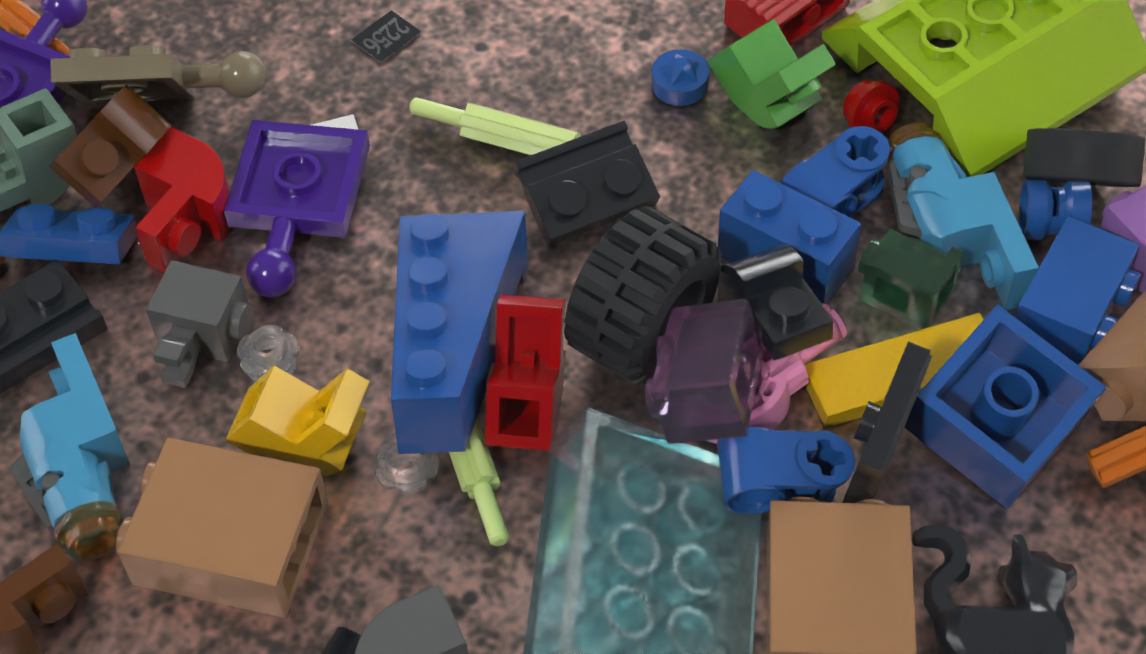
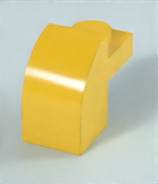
M274 365L248 388L225 441L249 454L320 468L322 476L338 473L343 469L356 434L364 422L367 409L360 406L370 381L347 368L319 391Z

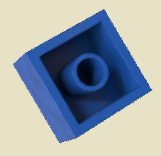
M997 304L917 394L904 428L1006 509H1009L1087 417L1106 389V386Z

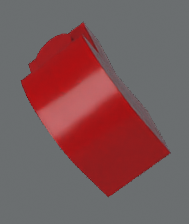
M170 127L150 151L134 166L146 205L152 208L135 229L147 265L165 273L171 260L178 262L183 256L189 255L196 247L203 233L223 242L231 230V227L227 225L224 214L230 190L219 156L206 143Z
M500 295L497 302L495 365L487 383L485 445L551 451L558 427L564 384L566 350H563L566 299Z

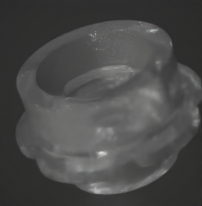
M265 325L257 328L251 334L245 335L237 347V356L239 359H242L240 363L241 369L254 381H257L274 365L292 375L296 368V357L300 353V345L297 338L292 333H284L283 328L277 325ZM266 349H273L271 352L262 353Z
M394 433L381 443L376 455L378 466L374 472L377 481L384 488L389 490L396 488L402 494H411L424 489L427 485V480L437 475L440 462L437 453L399 454L396 433ZM405 464H413L410 469L405 470L401 468Z

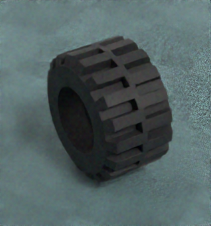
M642 206L639 210L634 209L627 213L598 242L585 261L575 281L564 323H566L564 336L568 340V345L633 385L640 386L642 383L647 384L653 381L681 356L702 325L713 302L719 282L722 264L720 248L715 242L649 206Z

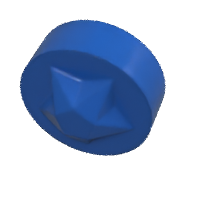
M684 49L671 50L663 53L654 61L652 66V90L663 102L676 106H685L698 102L706 95L709 88V65L698 53Z

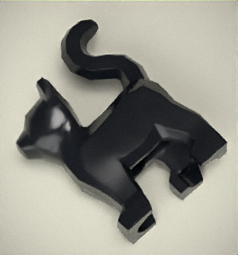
M937 524L922 526L913 532L911 540L913 546L939 549L945 557L944 563L935 569L924 583V606L933 621L934 643L937 654L1073 653L1075 634L1064 608L1067 595L1077 586V571L1072 564L1058 562L1044 551H1030L1023 535H1014L1011 559L1007 565H1002L998 569L1000 580L1013 606H956L951 598V594L969 577L973 557L966 540L952 528Z

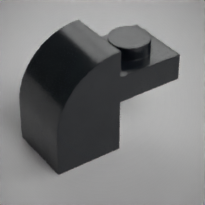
M780 244L721 266L717 286L718 310L738 339H746L755 332L774 361L833 339L834 321L803 279V259L791 246Z

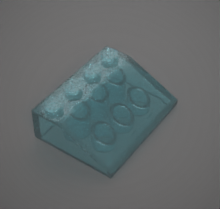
M589 407L552 441L523 654H753L761 514H735L725 508L717 454Z

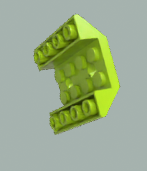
M874 0L822 31V40L856 73L878 61L934 115L932 137H937L944 141L950 155L963 170L966 177L984 174L1026 148L1027 131L1029 129L1058 128L1146 73V43L1127 0ZM933 38L941 40L953 39L958 44L950 48H939L932 45L929 41Z

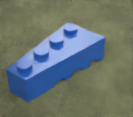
M525 211L400 216L391 405L399 454L466 451L487 389L486 378L491 364H495L498 299L501 294L516 295L519 281L524 280L529 266Z

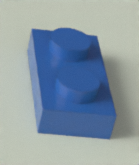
M32 204L23 208H17L0 230V257L120 264L138 236L135 229L137 226L136 216L132 214H116L110 209L101 207L89 208L83 211L54 210L52 206L46 204Z

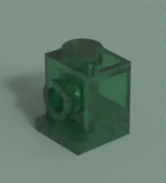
M889 229L881 241L873 238L861 256L858 272L864 274L860 300L918 329L929 328L956 290L964 252L952 247L948 254L945 255L933 249L922 240L909 238L895 230Z

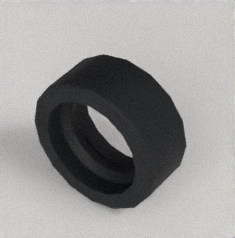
M1060 128L1029 129L1027 131L1023 176L1026 179H1038L1057 183L1087 181L1090 185L1140 187L1146 139L1138 135L1106 131Z

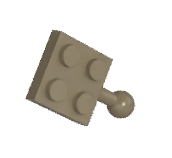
M153 45L130 47L129 55L106 56V50L99 48H75L69 51L70 58H50L51 83L81 103L109 102L126 84L143 100L196 98L195 88L223 87L227 93L234 97L247 98L260 91L266 78V71L262 61L248 51L230 53L221 63L183 65L172 54H165L164 47Z

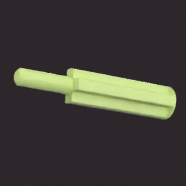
M416 97L409 106L410 112L413 115L461 127L459 134L461 137L526 155H533L581 137L580 132L473 103H467L466 110Z
M477 417L466 451L449 452L462 492H468L469 498L475 499L491 545L498 547L506 544L509 535L493 490H497L500 486V480L488 446L485 445V437Z

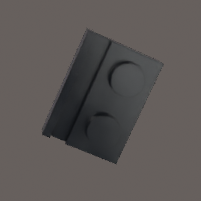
M625 120L515 161L513 171L515 176L519 177L525 190V198L548 247L623 218L634 209L639 210L642 206H654L659 201L660 194L637 145H633L627 133L628 126Z
M59 260L51 262L0 292V394L58 360L51 342L76 333L80 344L83 345L108 330L101 312L94 308L88 296Z

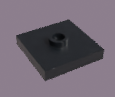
M908 341L882 405L868 401L854 439L866 444L842 503H856L861 500L874 499L887 472L932 359V355H929L931 350Z

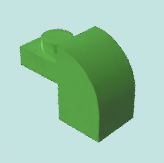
M775 19L707 60L731 101L757 125L769 129L781 126L822 100L817 91L822 87L817 76L836 65L824 44L798 59Z

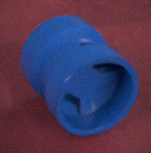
M1024 180L1019 202V226L1026 240L1042 241L1047 235L1057 236L1067 216L1091 225L1092 192L1089 182L1068 181L1062 187L1050 186L1045 180Z

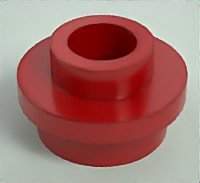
M864 80L850 90L843 104V115L848 121L849 127L865 126L874 128L881 133L887 130L897 117L899 94L892 85L885 81Z

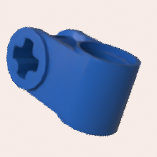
M865 126L851 127L843 131L839 137L811 158L794 166L782 179L781 184L852 218L870 203L876 201L883 193L885 176L882 168L887 164L890 153L888 140L881 132L874 128Z
M743 427L731 430L717 440L724 506L728 511L735 514L751 515L769 512L770 500L787 501L795 497H813L820 502L831 503L836 495V488L846 483L855 469V457L851 447L840 436L824 430L782 431L769 430L762 427Z

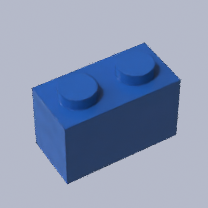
M752 170L720 209L718 247L721 250V258L728 262H733L780 244L791 246L803 259V279L820 303L828 305L855 268L861 223Z
M1067 216L1020 301L1015 318L1079 365L1119 320L1110 315L1115 305L1117 304L1124 308L1128 307L1142 273L1132 269L1140 244Z

